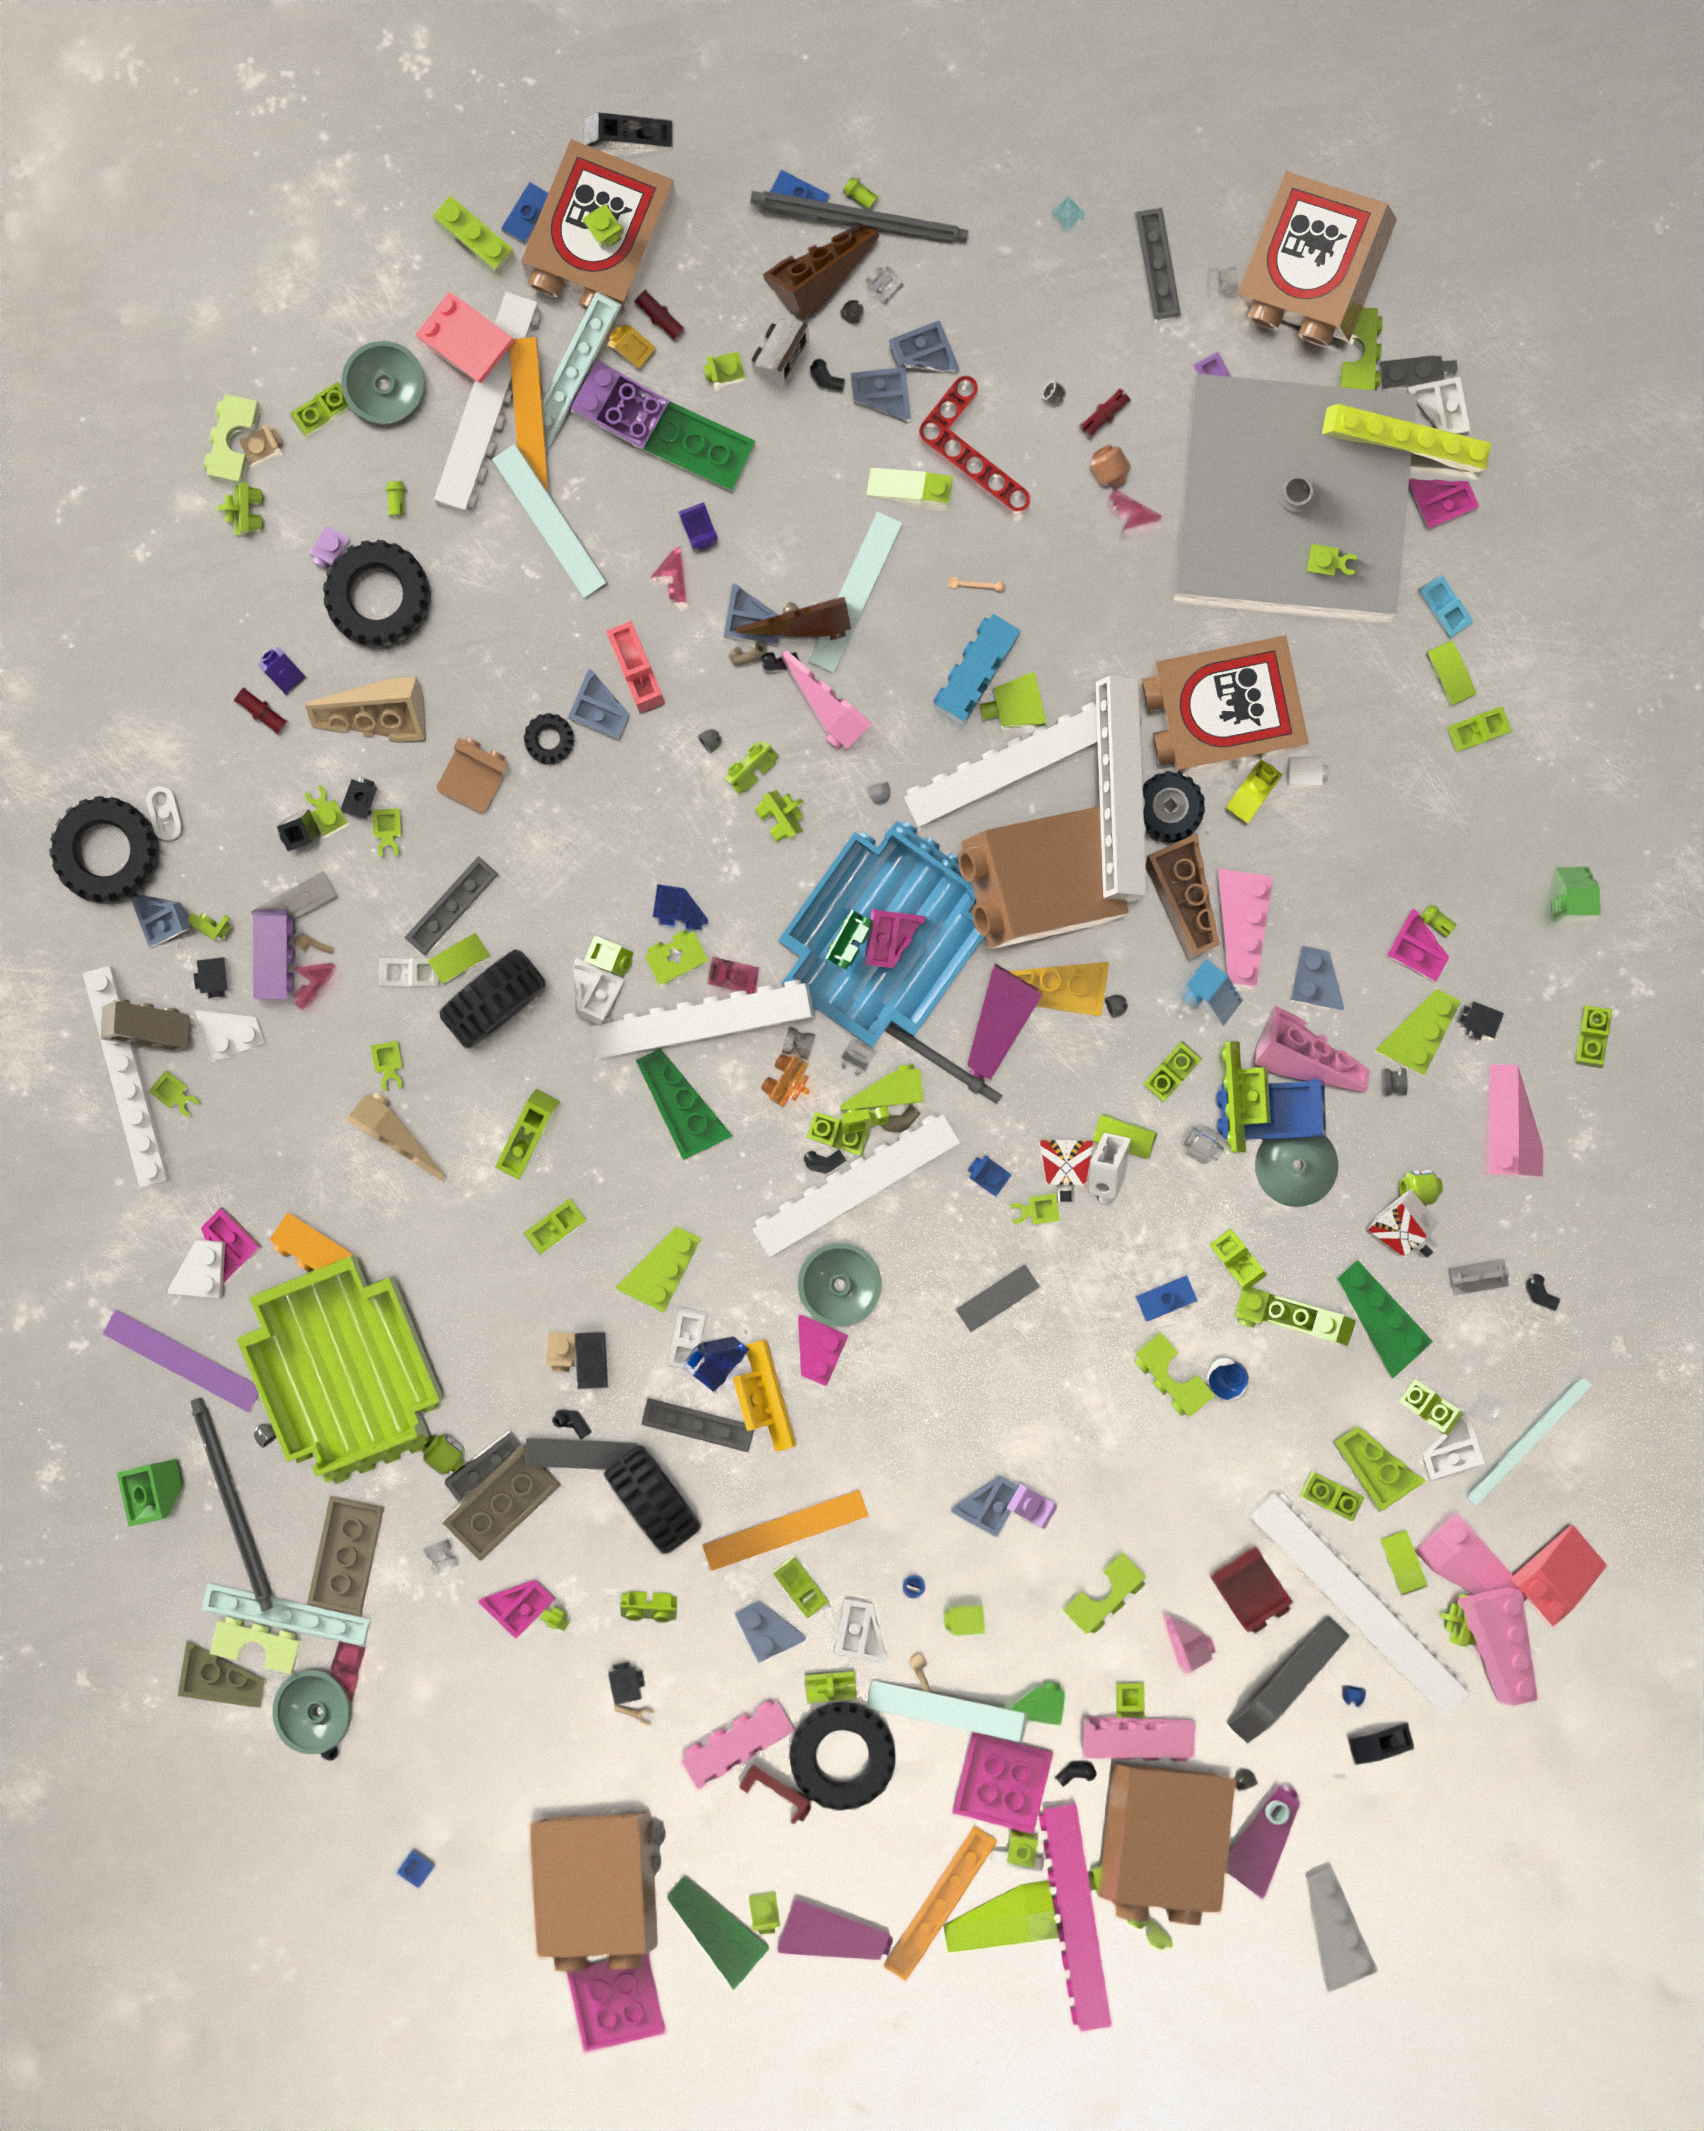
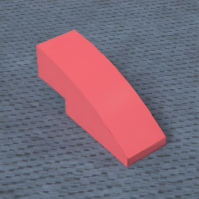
M632 621L607 630V635L639 713L665 704Z

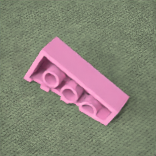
M1083 1716L1081 1748L1083 1758H1116L1121 1760L1143 1758L1148 1761L1171 1758V1761L1187 1762L1188 1758H1194L1196 1724L1194 1720Z

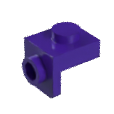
M704 502L678 512L692 549L708 548L713 545V541L718 540Z
M278 646L266 651L262 655L261 661L257 664L284 694L305 677Z

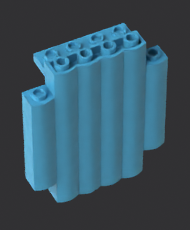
M905 820L902 824L896 821L892 828H889L878 848L874 846L876 840L868 834L862 832L859 835L854 832L778 940L780 944L800 957L781 984L785 987V982L801 980V984H809L813 1007L871 1048L874 1047L891 1022L915 1037L985 938L976 930L973 914L969 912L976 902L972 882H967L961 875L958 857L950 852L946 856L938 850L940 845L928 836L925 840L915 834L918 830ZM872 909L925 916L924 923L918 926L911 937L912 941L901 952V957L894 968L864 964L867 939L864 944L855 940L853 945L861 950L853 965H849L847 970L825 958L828 954L829 946L836 939L844 919L850 914L851 910L869 919Z

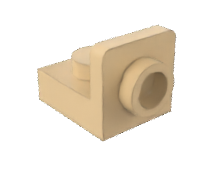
M267 423L262 425V429L239 439L251 466L281 452L278 444L282 443V440L276 428L270 430Z
M548 1332L546 1366H552V1371L568 1372L569 1366L575 1367V1333Z

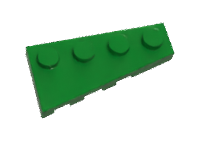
M686 1876L680 1880L666 1897L713 1961L716 1968L726 1979L729 1986L735 1991L768 1952L770 1947Z

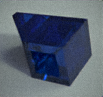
M657 884L653 919L658 920V925L674 927L675 922L686 924L685 929L702 931V926L708 927V918L685 888Z
M734 1336L698 1343L681 1366L715 1392L725 1382L734 1367L743 1360L744 1355L749 1349Z

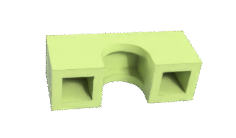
M224 394L223 401H218L216 416L219 417L217 427L212 428L210 443L213 444L211 454H206L203 467L204 470H207L206 474L209 478L238 485L243 481L247 457L245 454L232 451L229 448V440L232 434L239 430L254 432L260 407L256 400Z
M227 1616L225 1621H218L210 1654L237 1661L240 1659L243 1647L248 1642H256L262 1645L266 1652L264 1668L288 1674L294 1673L302 1641L295 1639V1633L280 1630L278 1635L268 1632L269 1627L253 1623L251 1628L241 1625L242 1620Z

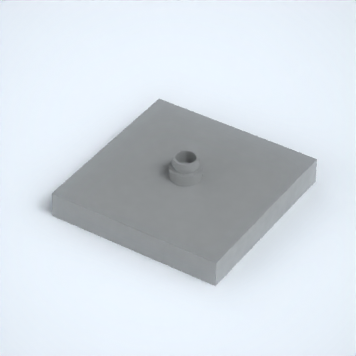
M1196 374L1174 597L1394 618L1397 613L1412 453L1322 435L1327 407L1336 404L1414 423L1417 395ZM1311 544L1339 548V557H1343L1346 554L1356 555V561L1347 560L1345 562V567L1349 570H1355V574L1347 576L1340 569L1335 570L1334 577L1306 572Z

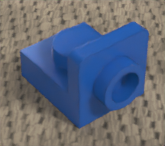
M986 1155L983 1159L977 1156L968 1169L972 1173L969 1179L994 1197L999 1194L1012 1175Z

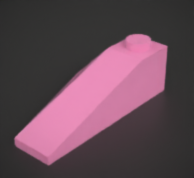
M787 650L783 651L780 656L821 727L828 734L826 740L837 749L841 746L844 749H848L872 723L845 699H838L830 686L821 680H816L814 673Z
M1277 1006L1274 1007L1257 1044L1254 1064L1260 1067H1267L1269 1071L1280 1076L1305 1081L1321 1079L1325 1082V1085L1366 1092L1370 1073L1368 1068L1344 1050L1336 1051L1326 1043L1328 1038L1322 1034L1316 1036L1305 1027L1307 1023L1300 1017Z
M1490 1064L1487 1175L1543 1177L1544 1149L1518 1065Z
M1454 1513L1415 1550L1416 1554L1434 1573L1472 1594L1504 1587L1517 1589L1509 1580L1513 1577L1510 1571L1458 1514Z
M1168 1614L1163 1616L1179 1668L1185 1674L1192 1673L1213 1660L1211 1654L1215 1653L1216 1650L1211 1636L1206 1638L1202 1631Z

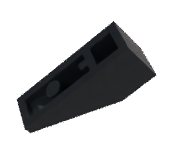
M598 112L584 118V144L600 148L670 149L672 148V120Z

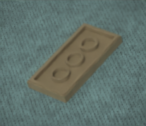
M523 1444L441 1520L479 1561L491 1552L561 1485L545 1467L525 1466L526 1447Z
M330 1495L307 1605L362 1616L385 1507Z

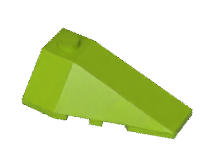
M1049 1880L1020 1884L999 1897L997 1896L976 1909L944 1924L947 1953L1057 1939L1058 1932Z

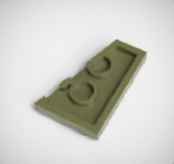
M186 1641L178 1696L261 1708L265 1680Z

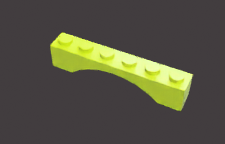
M1341 404L1327 407L1322 435L1410 452L1433 459L1449 467L1473 473L1486 470L1491 442Z

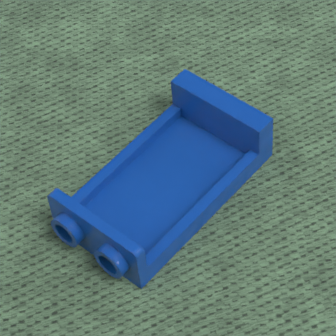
M1309 1079V1081L1268 1083L1271 1123L1245 1125L1246 1141L1327 1137L1325 1082L1321 1079ZM1222 1084L1221 1091L1217 1092L1218 1107L1222 1108V1119L1218 1120L1219 1135H1223V1139L1227 1141V1135L1230 1131V1120L1226 1116L1228 1092H1226L1224 1084Z

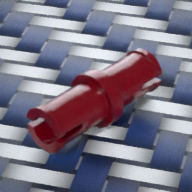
M646 289L635 299L634 303L651 317L650 321L653 324L657 323L672 340H675L684 331L685 327L668 312L669 308L659 304Z
M1119 388L1104 404L1100 403L1096 406V411L1079 425L1080 429L1084 434L1087 432L1086 435L1092 438L1107 422L1111 423L1114 421V416L1131 402L1130 397L1126 393L1123 395L1124 391Z
M245 687L240 690L233 700L253 715L252 719L261 721L274 731L276 735L279 734L288 722L268 707V702H262Z

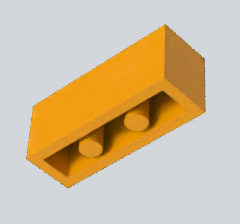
M288 1212L269 1240L275 1244L272 1249L285 1257L290 1253L298 1259L296 1264L308 1272L312 1268L316 1270L354 1255Z

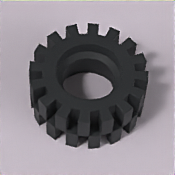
M546 713L545 715L539 714L535 719L529 721L530 724L525 728L524 742L528 753L536 761H540L542 764H557L556 762H562L567 755H570L571 749L574 746V733L565 719L557 714ZM552 728L559 733L560 741L555 748L545 749L540 746L538 737L544 729Z

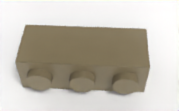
M114 999L112 1003L102 1007V1040L170 1052H177L188 1047L189 1014L179 1013V1010L176 1008L156 1009L153 1004L149 1003L134 1005L130 1004V1001L127 999Z

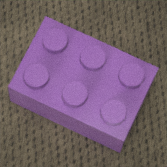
M254 910L253 999H287L288 992H293V972H288V964H293V945H287V936L292 937L293 917H287V910Z

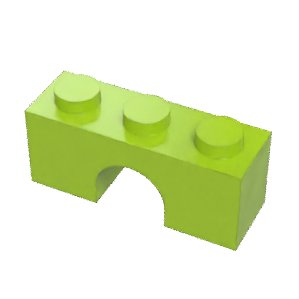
M451 195L433 214L434 222L455 240L458 239L475 254L476 258L496 275L500 273L515 255L510 245Z
M1362 308L1350 340H1354L1361 345L1363 357L1354 362H1342L1340 369V387L1375 391V387H1380L1381 372L1376 371V360H1381L1382 345L1377 343V333H1382L1383 317L1378 316V308Z
M1159 1332L1135 1353L1138 1358L1135 1363L1144 1374L1150 1372L1156 1380L1153 1384L1162 1395L1168 1393L1172 1397L1174 1402L1171 1405L1181 1417L1184 1414L1191 1417L1215 1395L1198 1375H1195L1185 1383H1177L1171 1379L1168 1373V1365L1179 1353L1166 1337Z
M1123 1552L1102 1571L1110 1579L1112 1585L1111 1593L1107 1598L1095 1601L1081 1591L1063 1609V1612L1086 1635L1090 1631L1096 1634L1106 1624L1103 1619L1110 1612L1115 1615L1126 1604L1123 1599L1130 1592L1135 1595L1145 1586L1142 1580L1146 1576Z

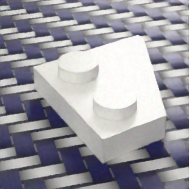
M1460 377L1408 387L1410 394L1417 395V404L1437 429L1455 434L1471 432Z
M576 958L573 966L576 1015L601 1026L623 987L625 979Z
M201 1010L195 1011L212 1062L266 1044L256 1017Z
M196 1240L168 1288V1293L221 1298L223 1294L225 1242Z
M1468 1413L1460 1418L1448 1436L1443 1434L1439 1440L1423 1453L1431 1481L1485 1465Z
M844 1598L834 1654L888 1664V1655L885 1652L882 1641L883 1637L880 1627H878L877 1616L872 1603Z

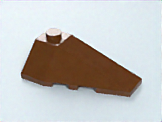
M859 224L833 236L831 243L817 248L814 245L808 248L809 253L797 259H794L792 255L782 260L765 272L763 277L785 306L804 318L812 314L828 300L880 235L873 228Z
M838 597L738 626L734 629L735 633L830 636V640L845 637V631L851 629L845 597Z

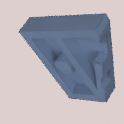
M940 320L889 340L891 349L900 367L951 373L960 369Z
M905 367L851 373L853 401L855 403L905 421H911Z
M732 583L724 637L778 646L780 635L735 633L734 628L779 614L766 607L761 601L748 594L737 584Z
M588 669L568 719L619 740L630 714L596 674Z
M144 895L131 897L149 948L157 946L190 929L181 902Z
M1306 946L1301 947L1291 1001L1343 1012L1344 1004L1330 951Z
M998 1476L952 1507L950 1512L997 1538L1012 1512L1007 1507L1019 1486L1002 1476Z
M760 1601L734 1613L758 1663L807 1640L802 1633Z

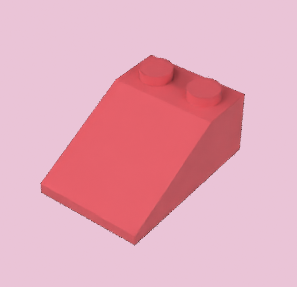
M450 292L415 334L433 353L480 384L515 342L512 337Z
M1571 1524L1509 1580L1518 1590L1522 1591V1595L1538 1614L1554 1627L1576 1607L1606 1568L1607 1564L1575 1526Z

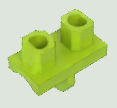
M240 482L239 485L234 486V504L233 495L228 494L225 495V504L217 505V512L225 513V523H233L234 513V536H243L248 532L262 529L261 515L249 514L248 505L261 504L262 490L248 487V483Z
M777 790L762 796L764 800L755 810L763 820L768 819L773 814L779 823L770 829V833L775 841L778 842L788 837L798 836L804 831L798 823V820L804 817L799 810V807L804 804L802 798L793 801L789 793L781 797Z
M1460 1594L1459 1598L1466 1597L1468 1595ZM1459 1603L1451 1604L1449 1614L1441 1612L1440 1618L1448 1620L1445 1630L1451 1632L1449 1643L1463 1647L1477 1645L1473 1632L1469 1630L1466 1623L1467 1617L1463 1608H1460Z
M855 1671L805 1675L807 1704L857 1699Z

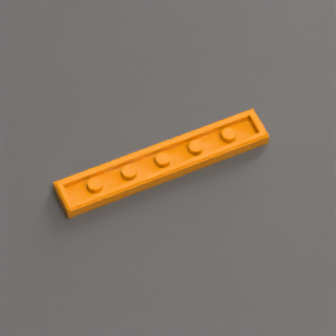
M538 337L514 338L515 342L511 345L509 351L517 445L550 494Z
M858 1490L714 1540L702 1546L711 1571L860 1520L869 1515L861 1492Z
M973 1827L883 1965L885 1969L907 1982L998 1843V1840L978 1827Z

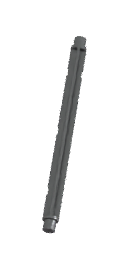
M752 191L750 203L759 204L763 208L791 211L798 214L853 224L857 223L864 226L919 236L923 235L956 242V240L967 242L969 230L958 228L956 225L929 222L767 191Z
M202 1398L190 1401L193 1410L192 1416H194L203 1440L212 1472L255 1595V1602H258L261 1612L273 1608L270 1600L272 1596L268 1591L240 1506L238 1505L237 1497L207 1412L208 1408L204 1406Z

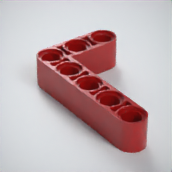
M961 376L952 384L920 425V442L1009 513L1022 515L1030 506L1031 497L1029 492L951 431L975 401L978 392V385L974 378ZM968 384L973 388V393L970 396H962L957 390L959 386ZM944 406L954 407L956 414L951 418L944 417L940 412ZM928 427H934L939 431V435L935 439H928L924 436V430ZM949 444H956L960 447L961 452L957 456H949L945 448ZM971 461H978L982 465V470L976 474L971 473L967 469V464ZM992 478H999L1003 481L1004 486L1001 490H993L989 487V481ZM1014 495H1021L1025 498L1026 503L1018 508L1011 504L1010 499Z

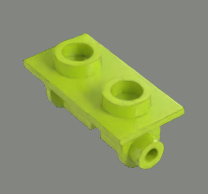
M764 740L753 744L747 751L748 755L741 762L738 761L732 764L727 770L728 774L724 777V780L733 785V789L738 794L743 791L747 792L759 780L753 773L756 768L764 775L777 763L776 759L779 755Z
M628 1591L627 1594L622 1593L621 1617H626L630 1621H640L642 1618L654 1619V1621L659 1623L676 1620L678 1597H672V1594L653 1593L652 1602H647V1592Z

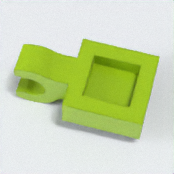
M553 1606L552 1610L546 1608L540 1618L547 1622L546 1626L553 1630L558 1628L564 1632L571 1620L566 1618L568 1613Z

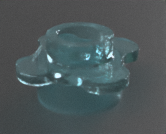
M1069 196L1059 206H1055L1052 209V215L1062 222L1064 229L1069 230L1073 227V223L1084 218L1085 211L1079 208L1073 197ZM1066 211H1070L1071 215H1066Z

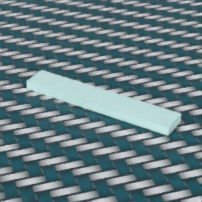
M600 292L595 293L543 397L547 451L550 449L622 306L619 302Z
M513 444L492 459L582 596L585 598L606 584L608 581L518 445Z
M877 511L838 596L845 597L851 629L845 631V637L830 640V636L819 637L809 663L834 674L900 531L902 522Z
M1579 1379L1466 1496V1499L1476 1506L1592 1385L1586 1379Z
M212 1583L207 1585L202 1611L358 1646H366L371 1619L270 1597L273 1608L261 1612L258 1602H255L254 1593Z
M871 1681L867 1708L1018 1742H1023L1028 1717L1026 1713L879 1681Z

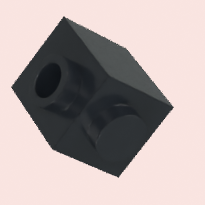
M360 777L358 781L351 779L340 811L369 822L380 792L378 788L374 787L375 782Z
M309 809L284 818L277 826L280 840L285 845L287 851L310 844L320 835Z
M225 957L197 960L198 973H194L195 989H200L202 995H208V999L224 998V993L231 992L228 962Z
M1473 1001L1469 1007L1464 1005L1459 1017V1021L1463 1022L1461 1029L1466 1030L1465 1035L1472 1039L1481 1041L1482 1037L1494 1040L1504 1013Z
M629 1662L612 1665L613 1670L607 1673L614 1705L641 1700L643 1698L641 1687H645L642 1670L637 1671L636 1665L629 1666Z

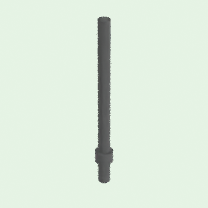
M892 1022L886 1028L885 1032L968 1085L967 1089L976 1095L980 1093L995 1104H998L1003 1095L986 1085L985 1080L969 1074Z

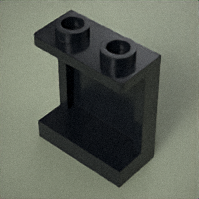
M606 1332L575 1333L577 1389L609 1388Z

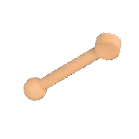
M951 577L948 580V586L952 589L963 586L995 589L997 592H1003L1006 588L1003 582L991 584L958 581L955 577Z

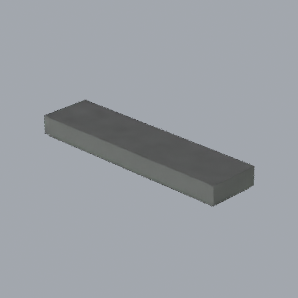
M1156 208L1135 212L1153 321L1181 317L1163 209Z
M478 856L404 938L426 956L496 880L499 874Z
M651 1398L647 1399L641 1422L643 1426L748 1453L754 1430L747 1431L744 1422Z
M526 1438L525 1466L605 1470L609 1465L637 1446V1443Z

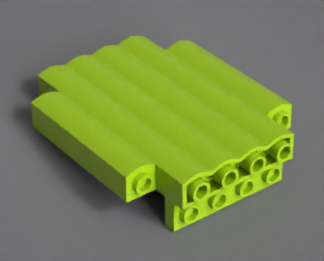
M354 1254L249 1297L261 1327L239 1336L236 1340L287 1462L294 1459L296 1463L310 1459L313 1452L317 1462L312 1466L315 1477L322 1475L325 1483L333 1480L334 1484H338L349 1479V1473L359 1470V1473L363 1474L375 1469L374 1464L384 1460L385 1464H389L400 1459V1453L409 1450L411 1454L426 1449L425 1444L431 1438L419 1410L422 1409L423 1413H427L439 1408L438 1403L444 1398L393 1275L367 1285Z

